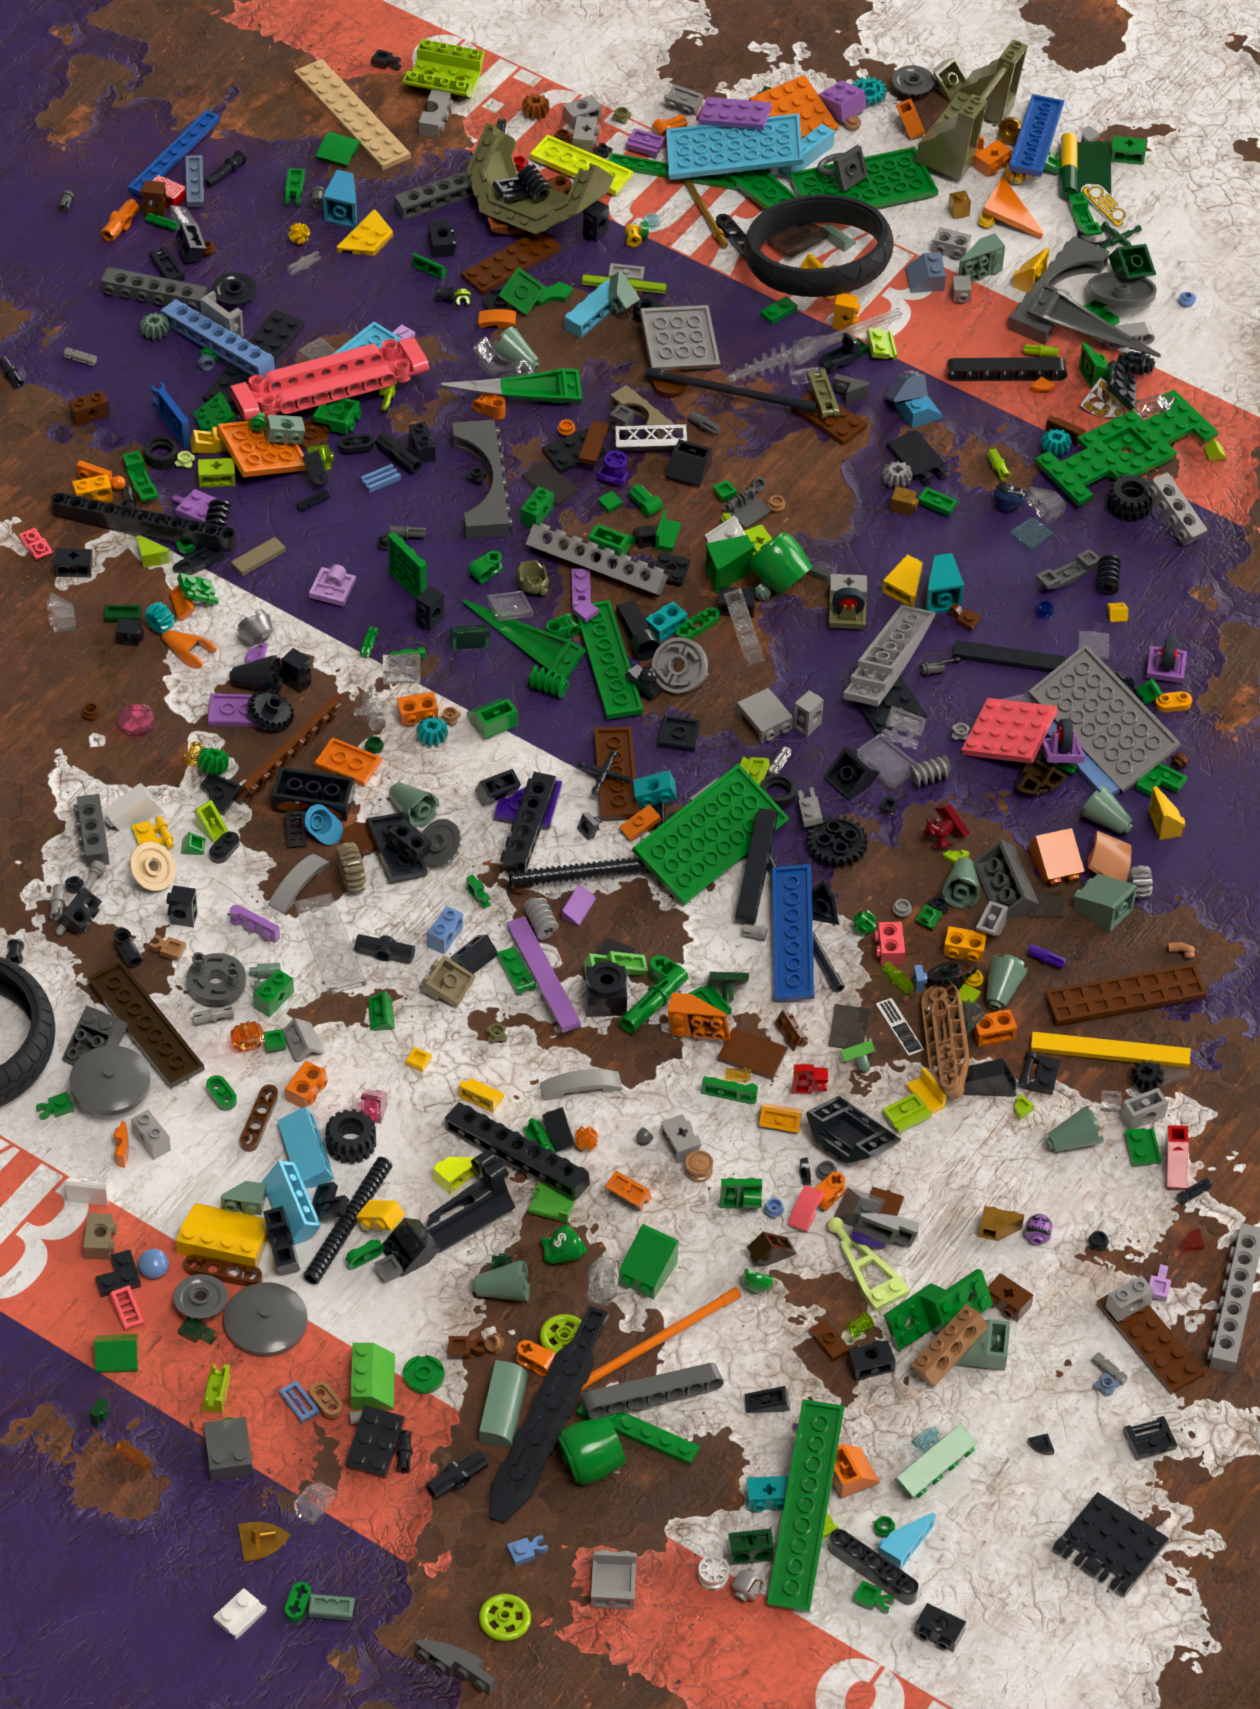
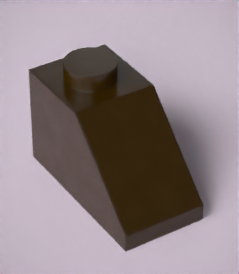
M764 1231L747 1246L751 1259L755 1263L771 1265L797 1253L788 1237Z

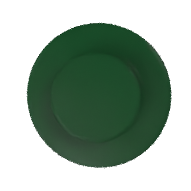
M371 736L365 742L366 751L373 754L380 753L384 748V743L378 736Z

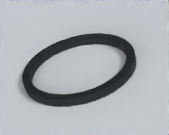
M1100 226L1101 230L1105 231L1109 237L1104 241L1089 243L1094 245L1106 244L1111 240V232L1107 228ZM1078 231V232H1077V238L1082 239V238L1080 237V234H1081V233H1080V231Z

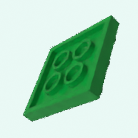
M392 532L388 534L389 573L416 599L427 589V564L424 559H420L416 555L413 548H409L402 537Z

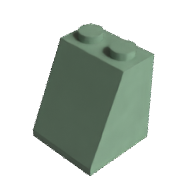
M1097 874L1093 879H1089L1082 890L1076 891L1073 896V909L1110 933L1133 910L1137 886Z

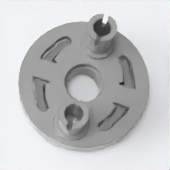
M683 637L671 638L662 643L653 656L652 668L657 672V683L667 691L678 694L688 693L695 690L707 679L705 677L708 676L706 654L702 647L693 640ZM678 658L683 659L685 663L684 669L680 672H676L673 668L674 662Z

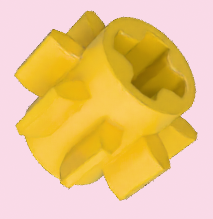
M299 222L290 226L292 231L289 232V238L293 243H298L299 245L309 240L307 236L310 235V231L305 224L301 225Z

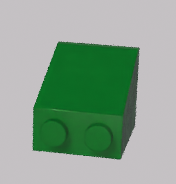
M748 535L706 543L705 570L716 594L719 593V587H729L752 572L749 566V559L753 556V552H755V544L753 541H750Z
M642 1224L618 1270V1283L625 1288H631L639 1292L644 1297L654 1299L678 1263L679 1240Z

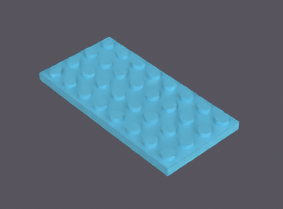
M799 113L768 117L764 130L711 125L666 129L670 180L804 164Z

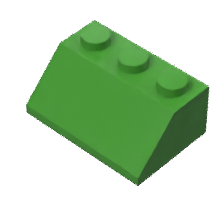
M353 1343L351 1410H363L364 1405L381 1410H394V1353L375 1343Z

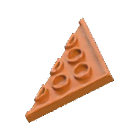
M1001 176L982 212L1042 239L1043 231L1007 180Z

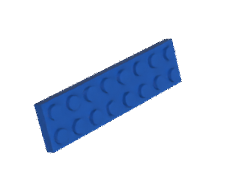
M1032 94L1009 164V171L1029 174L1034 177L1042 176L1065 100Z
M811 864L772 867L775 1001L815 999Z

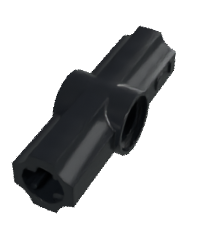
M384 432L378 435L375 445L387 453L392 463H400L414 474L420 470L422 460L410 451L409 446L405 442L401 441L399 443Z
M359 934L356 937L354 951L372 954L380 961L396 959L411 963L414 959L415 946L396 942L394 938L387 935L376 938Z
M481 1451L474 1452L460 1462L453 1461L445 1467L443 1473L426 1483V1489L429 1495L437 1500L454 1488L459 1490L465 1487L471 1477L488 1467V1462Z

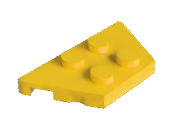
M374 209L337 246V252L342 253V250L352 251V254L374 256L393 237V231Z

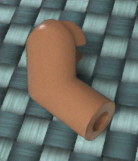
M1183 942L1167 943L1168 953L1184 952L1185 958H1194L1195 948Z

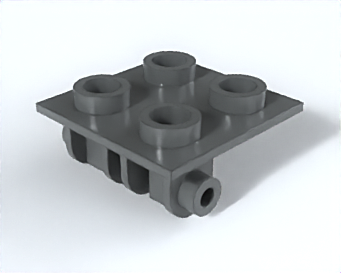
M754 487L746 488L744 493H739L734 499L727 501V504L721 507L726 513L729 512L732 517L735 515L739 520L738 522L745 528H748L772 511V509L755 497L756 490Z

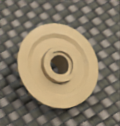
M145 842L134 849L130 855L129 863L131 867L129 870L132 871V877L137 881L136 884H140L142 889L146 888L149 891L156 892L167 888L174 880L176 873L175 861L171 853L164 846L155 842Z

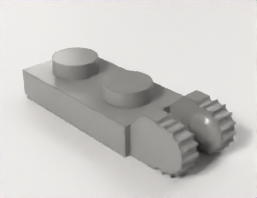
M814 787L809 788L810 797L807 798L804 797L802 790L798 791L805 827L823 823Z

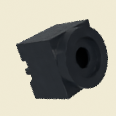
M610 961L586 966L587 1017L624 1016L627 1013L626 966H620Z

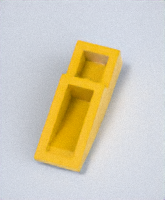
M212 427L211 432L193 430L190 438L192 453L226 452L228 449L216 430L217 427Z

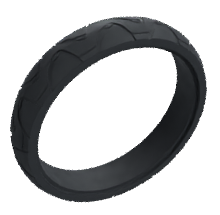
M806 195L779 202L760 213L750 225L745 236L744 255L747 265L754 276L769 288L794 296L828 297L857 290L879 277L891 259L894 239L891 227L885 217L870 204L841 195ZM810 223H838L853 226L866 231L878 242L873 250L865 256L850 263L828 268H798L784 265L768 258L760 250L764 242L773 235L791 227Z

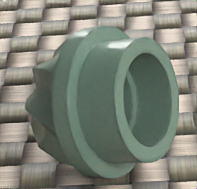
M764 583L754 588L756 589L755 597L759 600L769 599L771 590Z

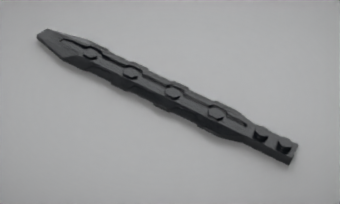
M589 1306L573 1340L555 1354L548 1368L549 1373L540 1391L536 1393L531 1403L532 1407L522 1427H519L514 1437V1444L492 1482L490 1519L505 1524L532 1496L541 1478L540 1474L545 1463L558 1443L557 1436L563 1429L566 1420L570 1418L582 1387L587 1383L595 1367L593 1348L609 1318L607 1311Z

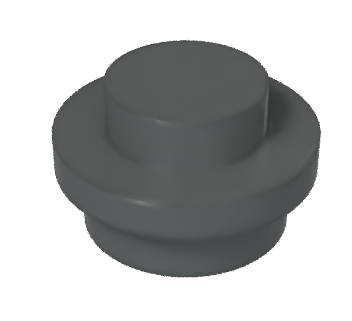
M828 1160L821 1162L817 1167V1175L823 1180L832 1172H837L834 1163Z

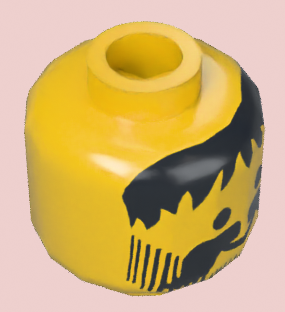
M1006 165L1004 178H1007L1009 183L1023 184L1025 179L1028 180L1029 174L1009 171V165Z

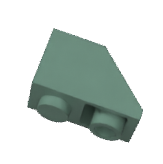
M621 270L610 277L608 300L617 314L640 300L637 292Z
M245 1181L221 1195L222 1209L231 1212H243L249 1215H262L267 1197L266 1184Z

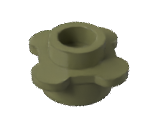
M618 107L615 110V114L612 115V119L625 123L628 117H631V112L625 107Z
M496 1023L486 1029L487 1033H489L488 1041L490 1043L505 1042L508 1038L505 1034L506 1027L504 1025Z

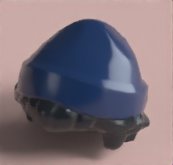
M1000 481L995 486L994 491L997 505L1005 512L1017 508L1023 503L1025 496L1028 495L1026 489L1023 490L1022 488L1006 485L1003 481Z

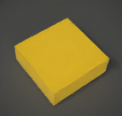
M414 1047L405 1060V1065L423 1073L432 1059V1054Z

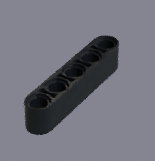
M836 1529L831 1532L829 1551L832 1555L902 1604L911 1605L916 1602L919 1584L913 1577L845 1530Z

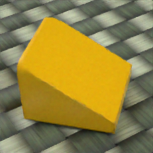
M1124 602L1107 604V611L1111 622L1128 621V607Z

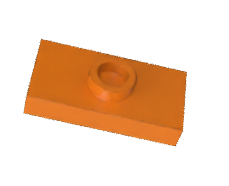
M178 584L170 592L178 619L184 621L195 609L192 601L184 597V592L181 591Z
M649 804L619 827L632 842L662 819Z

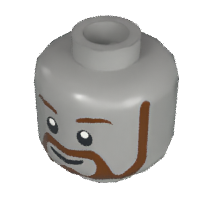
M751 1568L741 1570L732 1584V1588L736 1592L734 1596L743 1602H746V1600L754 1601L764 1586L763 1576Z

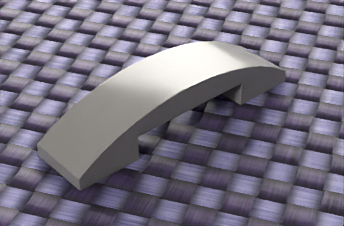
M311 854L303 859L278 886L268 906L285 914L295 903V897L315 875L319 877L329 866V861L316 854Z
M605 1069L572 1071L540 1082L543 1101L562 1099L564 1093L601 1088L602 1093L622 1090L619 1072Z

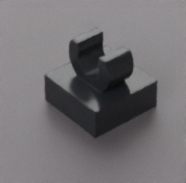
M589 812L583 813L577 828L590 840L595 837L596 832L599 830V823H602V820L598 816L593 817Z

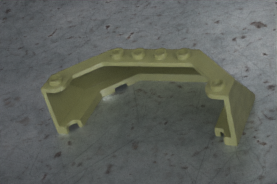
M488 123L484 128L467 168L481 213L536 235L583 211L608 192L614 176L597 165L590 163L588 170L579 168L568 195L550 188L549 196L543 201L537 202L531 197L504 202V197H500L492 184L494 180L518 177L512 157L516 141L513 137Z

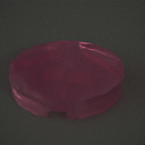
M144 705L127 706L118 715L119 729L125 735L131 737L144 736L148 731L151 732L155 726L153 711Z

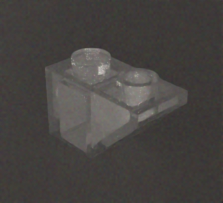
M1036 487L1028 488V495L1026 497L1028 504L1036 510L1038 516L1042 517L1046 523L1064 516L1066 503L1057 492Z
M49 593L50 600L46 601L47 611L52 613L48 614L49 624L54 626V632L77 630L73 603L54 593Z
M322 1482L307 1486L295 1501V1514L314 1525L338 1495V1492Z

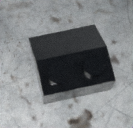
M844 747L823 777L851 800L869 788L881 771L856 749Z

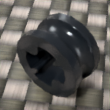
M893 797L884 798L881 801L880 808L882 813L885 815L895 814L898 809V802Z

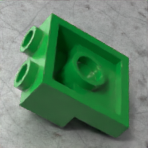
M345 398L322 404L313 415V421L330 425V431L347 435L349 430L353 431L355 420L361 418L360 402Z

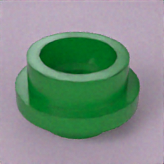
M881 1516L874 1522V1531L881 1537H888L895 1530V1523L888 1516Z

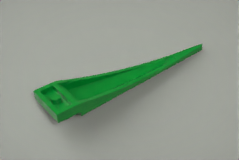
M465 599L462 600L464 604L548 671L552 670L553 674L558 672L559 678L564 674L565 680H567L586 652L585 648L569 639L519 622Z

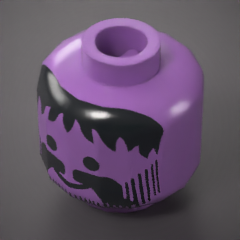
M1039 1213L1029 1217L1026 1223L1025 1237L1034 1245L1048 1242L1052 1235V1221L1046 1215Z

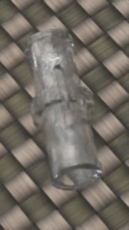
M314 251L305 257L302 256L298 261L288 265L287 270H291L289 274L293 276L295 273L303 269L306 270L310 265L321 261V256H317L319 252Z

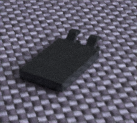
M917 430L887 442L886 447L900 463L905 462L906 466H910L914 480L920 479L924 486L932 484L929 478H932L931 473L933 472L939 480L947 478L944 473L947 472L945 462Z

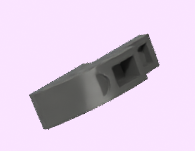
M417 1640L415 1642L417 1657L421 1661H427L433 1665L438 1673H444L451 1677L456 1672L461 1679H467L473 1683L478 1691L485 1692L488 1695H491L495 1690V1678L483 1671V1660L476 1655L443 1642L432 1640Z

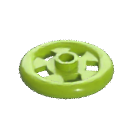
M569 1314L551 1317L543 1324L540 1330L542 1346L557 1353L563 1346L573 1340L582 1320ZM566 1323H571L575 1326L573 1329H571L569 1326L565 1325ZM554 1325L559 1327L555 1332L550 1330ZM552 1338H554L557 1343L554 1346L549 1342V1340Z
M499 1594L489 1598L482 1605L479 1612V1623L485 1634L492 1639L512 1641L521 1637L528 1630L531 1623V1613L529 1607L521 1598L511 1594ZM504 1603L513 1604V1608L503 1607ZM493 1606L497 1608L494 1615L489 1613ZM515 1613H522V1620H516ZM503 1614H507L509 1617L503 1618L501 1616ZM492 1621H495L499 1626L495 1630L490 1626ZM514 1626V1631L506 1632L505 1628Z

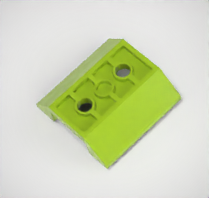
M421 39L417 48L416 63L412 71L407 70L403 84L471 98L481 76L485 51Z

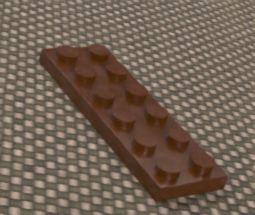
M544 231L537 235L530 233L461 272V278L480 295L484 296L491 290L507 283L517 267L526 272L561 252L562 246Z
M632 727L594 728L597 766L603 768L605 761L609 758L610 751L616 750L618 754L613 759L610 770L618 772L623 776H632L630 784L624 780L606 777L603 785L599 788L601 820L630 819L639 812L638 802L634 794L633 780L636 779Z
M1108 1295L1097 1300L1096 1305L1170 1395L1204 1377L1205 1371L1150 1305L1117 1322L1106 1308Z

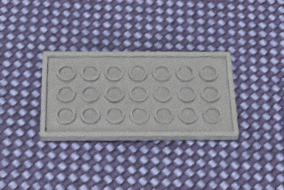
M1087 644L1082 646L1029 690V693L1039 704L1057 706L1058 712L1054 718L1057 723L1060 719H1070L1072 721L1073 730H1076L1077 739L1082 749L1117 784L1123 793L1181 746L1177 738Z

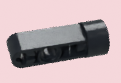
M631 601L616 605L618 619L630 639L631 646L637 657L642 660L652 658L660 644L655 634L650 630L636 602Z

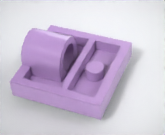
M332 565L330 569L321 567L309 592V598L344 607L356 582V576L347 574L345 568L341 565Z

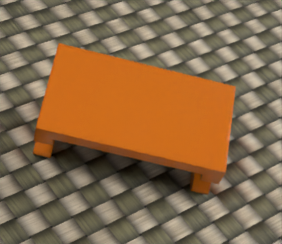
M618 1171L613 1173L605 1185L608 1192L617 1194L636 1205L641 1211L644 1208V1202L649 1203L651 1200L648 1188Z

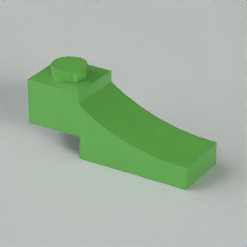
M610 951L608 955L589 953L583 961L585 975L586 966H593L603 961L626 966V975L645 976L648 972L645 955Z

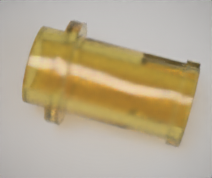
M744 1067V1069L726 1068V1080H744V1083H746V1081L751 1079V1069H747V1067Z

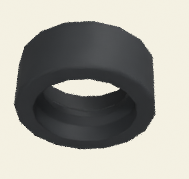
M152 437L144 445V459L152 468H170L178 460V446L170 437ZM160 448L171 451L166 456L151 454L152 451Z
M779 773L771 774L764 778L760 787L781 810L790 807L794 803L796 785L792 778ZM779 786L787 789L789 794L783 797H775L770 795L767 790L771 787Z

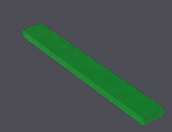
M615 153L610 154L608 161L632 170L634 173L670 179L669 166L666 162ZM723 174L689 178L695 184L734 191L739 190ZM687 178L673 179V180L685 181V179H687Z

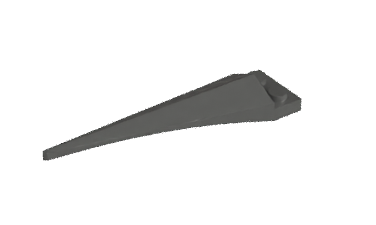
M1042 283L1027 311L1029 315L1041 319L1045 323L1155 357H1161L1157 351L1119 330L1061 290L1048 284Z

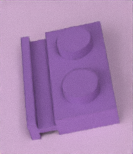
M634 128L628 138V142L625 143V148L657 157L658 152H660L665 143V137Z

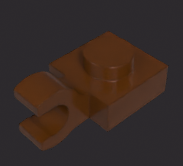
M953 603L950 606L951 611L948 615L956 618V624L970 632L982 620V616L968 608L963 611L957 603Z

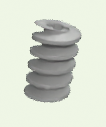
M945 755L941 756V758L936 757L934 760L929 759L927 762L922 761L920 764L915 763L913 766L909 765L910 777L917 787L921 786L920 781L927 785V779L934 783V777L941 781V775H943L944 779H948V773L951 772L950 761Z
M531 898L524 903L523 908L538 939L545 940L550 938L559 928V924L550 910L548 901L545 898Z

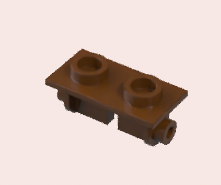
M782 1009L774 1023L792 1051H795L798 1045L806 1046L808 1038L801 1029H798L799 1025L794 1019L793 1014L786 1013Z

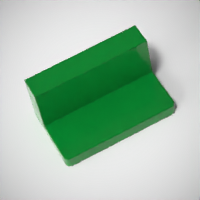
M664 510L656 532L655 550L673 553L681 529V522L667 520L668 510Z

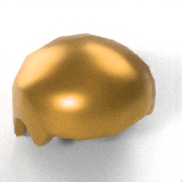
M1014 117L1004 118L998 125V138L1002 143L1009 145L1017 141L1022 127L1021 122Z

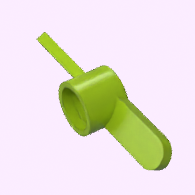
M397 381L393 385L379 390V395L384 396L381 410L385 411L390 404L391 397L394 398Z

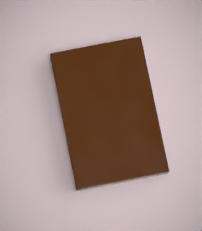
M732 1028L730 1041L726 1040L718 1056V1061L773 1080L788 1051V1047Z

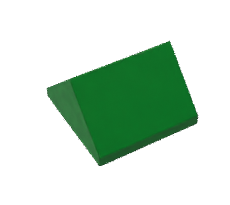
M138 1334L96 1335L94 1341L96 1373L138 1372Z

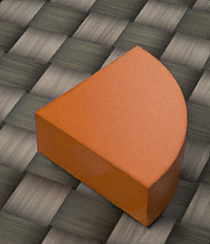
M1042 376L1031 385V391L1037 393L1039 391L1051 392L1055 389V384Z

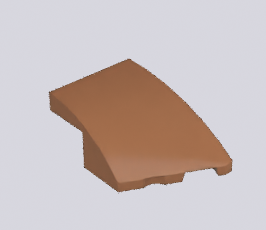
M1097 831L1094 835V848L1087 858L1088 868L1097 874L1127 882L1131 864V845Z

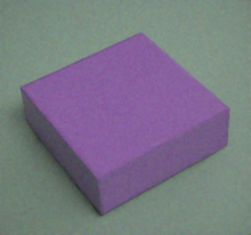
M585 599L573 608V614L586 623L599 614V609Z

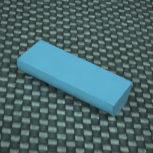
M304 1106L277 1120L290 1162H295L305 1188H314L335 1179L314 1114Z
M278 1161L262 1180V1183L266 1184L267 1195L272 1207H284L288 1215L294 1244H299L310 1239L321 1227V1224L295 1162Z

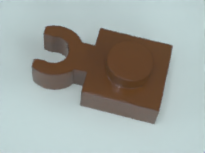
M449 1336V1358H470V1353H474L477 1356L484 1355V1348L477 1347L484 1345V1339L476 1338L473 1341H469V1336Z

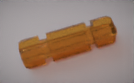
M121 1438L115 1445L116 1449L124 1453L126 1457L136 1464L140 1463L139 1466L147 1470L152 1465V1459L147 1455H143L144 1453L132 1444L128 1445L129 1442Z

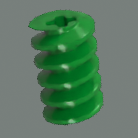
M535 665L530 672L527 686H530L532 689L537 688L538 691L544 690L545 693L551 692L553 696L558 694L559 698H563L567 692L569 680H565L564 674L561 678H558V672L551 676L552 670L545 674L544 667L538 671V665Z

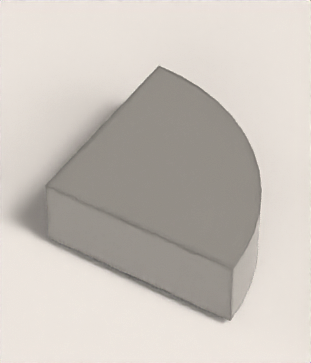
M1088 125L1083 134L1084 142L1098 140L1100 133Z

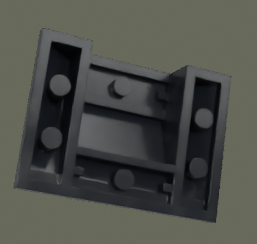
M837 1096L814 1107L806 1113L814 1141L821 1145L824 1150L835 1155L838 1160L845 1163L871 1158L901 1141V1138L841 1096Z

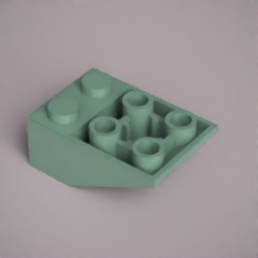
M995 233L980 238L960 259L958 276H970V280L973 282L1003 270L1005 245Z
M985 1320L989 1327L955 1365L1005 1370L1008 1356L1010 1322Z

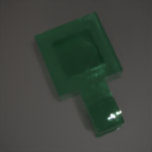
M188 1316L178 1329L180 1336L195 1343L201 1339L212 1345L216 1340V1337L213 1336L215 1331L207 1328V1323L197 1318L191 1320Z

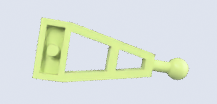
M833 1217L829 1220L828 1229L832 1233H837L841 1238L840 1247L863 1297L874 1312L909 1295V1288L893 1269L866 1245L858 1244L849 1237L843 1229L844 1222L842 1219ZM854 1246L865 1257L855 1261L849 1247ZM873 1263L890 1280L869 1290L860 1269Z

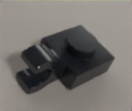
M378 49L371 58V64L386 68L389 65L395 71H399L402 67L399 64L401 58L393 57L391 52Z

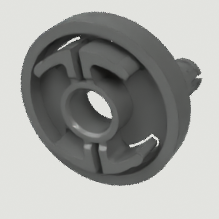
M196 952L193 954L192 964L187 972V987L194 999L205 1005L221 1006L229 1004L241 996L246 987V972L238 959L224 953L204 955L201 952ZM214 978H221L223 980L220 983L210 982Z

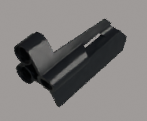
M489 1149L471 1160V1164L480 1179L429 1214L427 1231L441 1248L438 1251L439 1253L515 1208L504 1180L509 1176L508 1170L501 1161L497 1162L495 1155ZM459 1204L466 1206L440 1222V1217Z

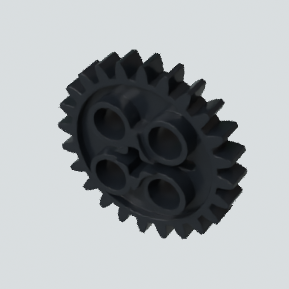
M838 814L836 818L829 815L827 820L822 817L823 823L810 826V830L807 831L806 843L807 849L810 850L809 854L814 855V860L821 859L820 864L828 862V867L834 864L835 868H837L838 864H841L845 868L846 863L852 866L853 860L859 862V857H864V852H867L868 846L867 833H864V827L859 828L860 822L854 824V819L851 818L848 821L846 820V815L842 819H840Z

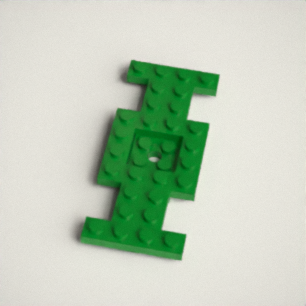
M1174 389L1160 396V402L1168 409L1145 420L1134 410H1131L1077 437V443L1084 449L1083 451L1061 462L1048 451L1036 457L1035 464L1077 506H1080L1093 499V494L1085 486L1105 476L1108 479L1112 477L1114 479L1119 478L1121 475L1126 476L1127 474L1140 476L1176 458L1177 452L1169 444L1191 433L1197 436L1203 443H1206L1216 438L1218 431Z

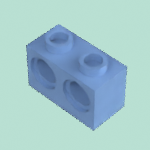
M446 906L427 932V947L445 954L463 929V913Z

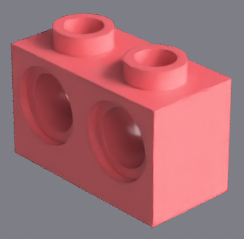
M879 922L878 930L874 931V940L878 942L876 957H880V965H904L905 946L902 922Z

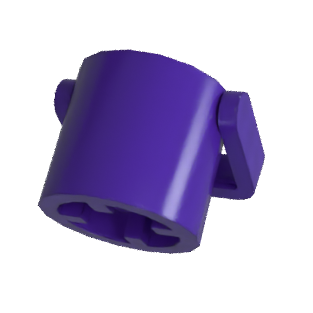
M621 451L608 452L604 457V465L601 466L597 473V479L623 486L630 475V472H627V456Z

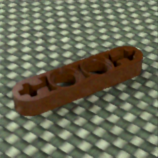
M264 1085L260 1089L240 1137V1146L246 1152H252L258 1148L278 1101V1089L274 1085ZM272 1093L269 1095L268 1101H266V1095ZM260 1107L268 1109L266 1113H259L257 1110ZM253 1123L262 1125L259 1129L250 1127ZM250 1135H252L253 1141L247 1144L246 1142L250 1140Z
M189 1255L184 1260V1270L191 1276L198 1274L216 1277L221 1282L245 1287L262 1283L263 1281L262 1271L254 1266L199 1255ZM210 1266H217L219 1270L211 1273L208 1271V1268ZM230 1270H237L239 1272L234 1277L229 1276L227 1273Z

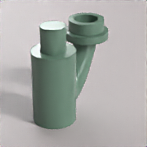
M280 963L257 964V967H249V975H257L258 978H269L277 969L281 970ZM260 979L255 980V981H254V992H256V990H257L266 980H264V981H262V982H260Z

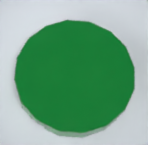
M415 1356L404 1366V1383L409 1390L417 1394L433 1393L444 1382L445 1372L443 1364L433 1356Z

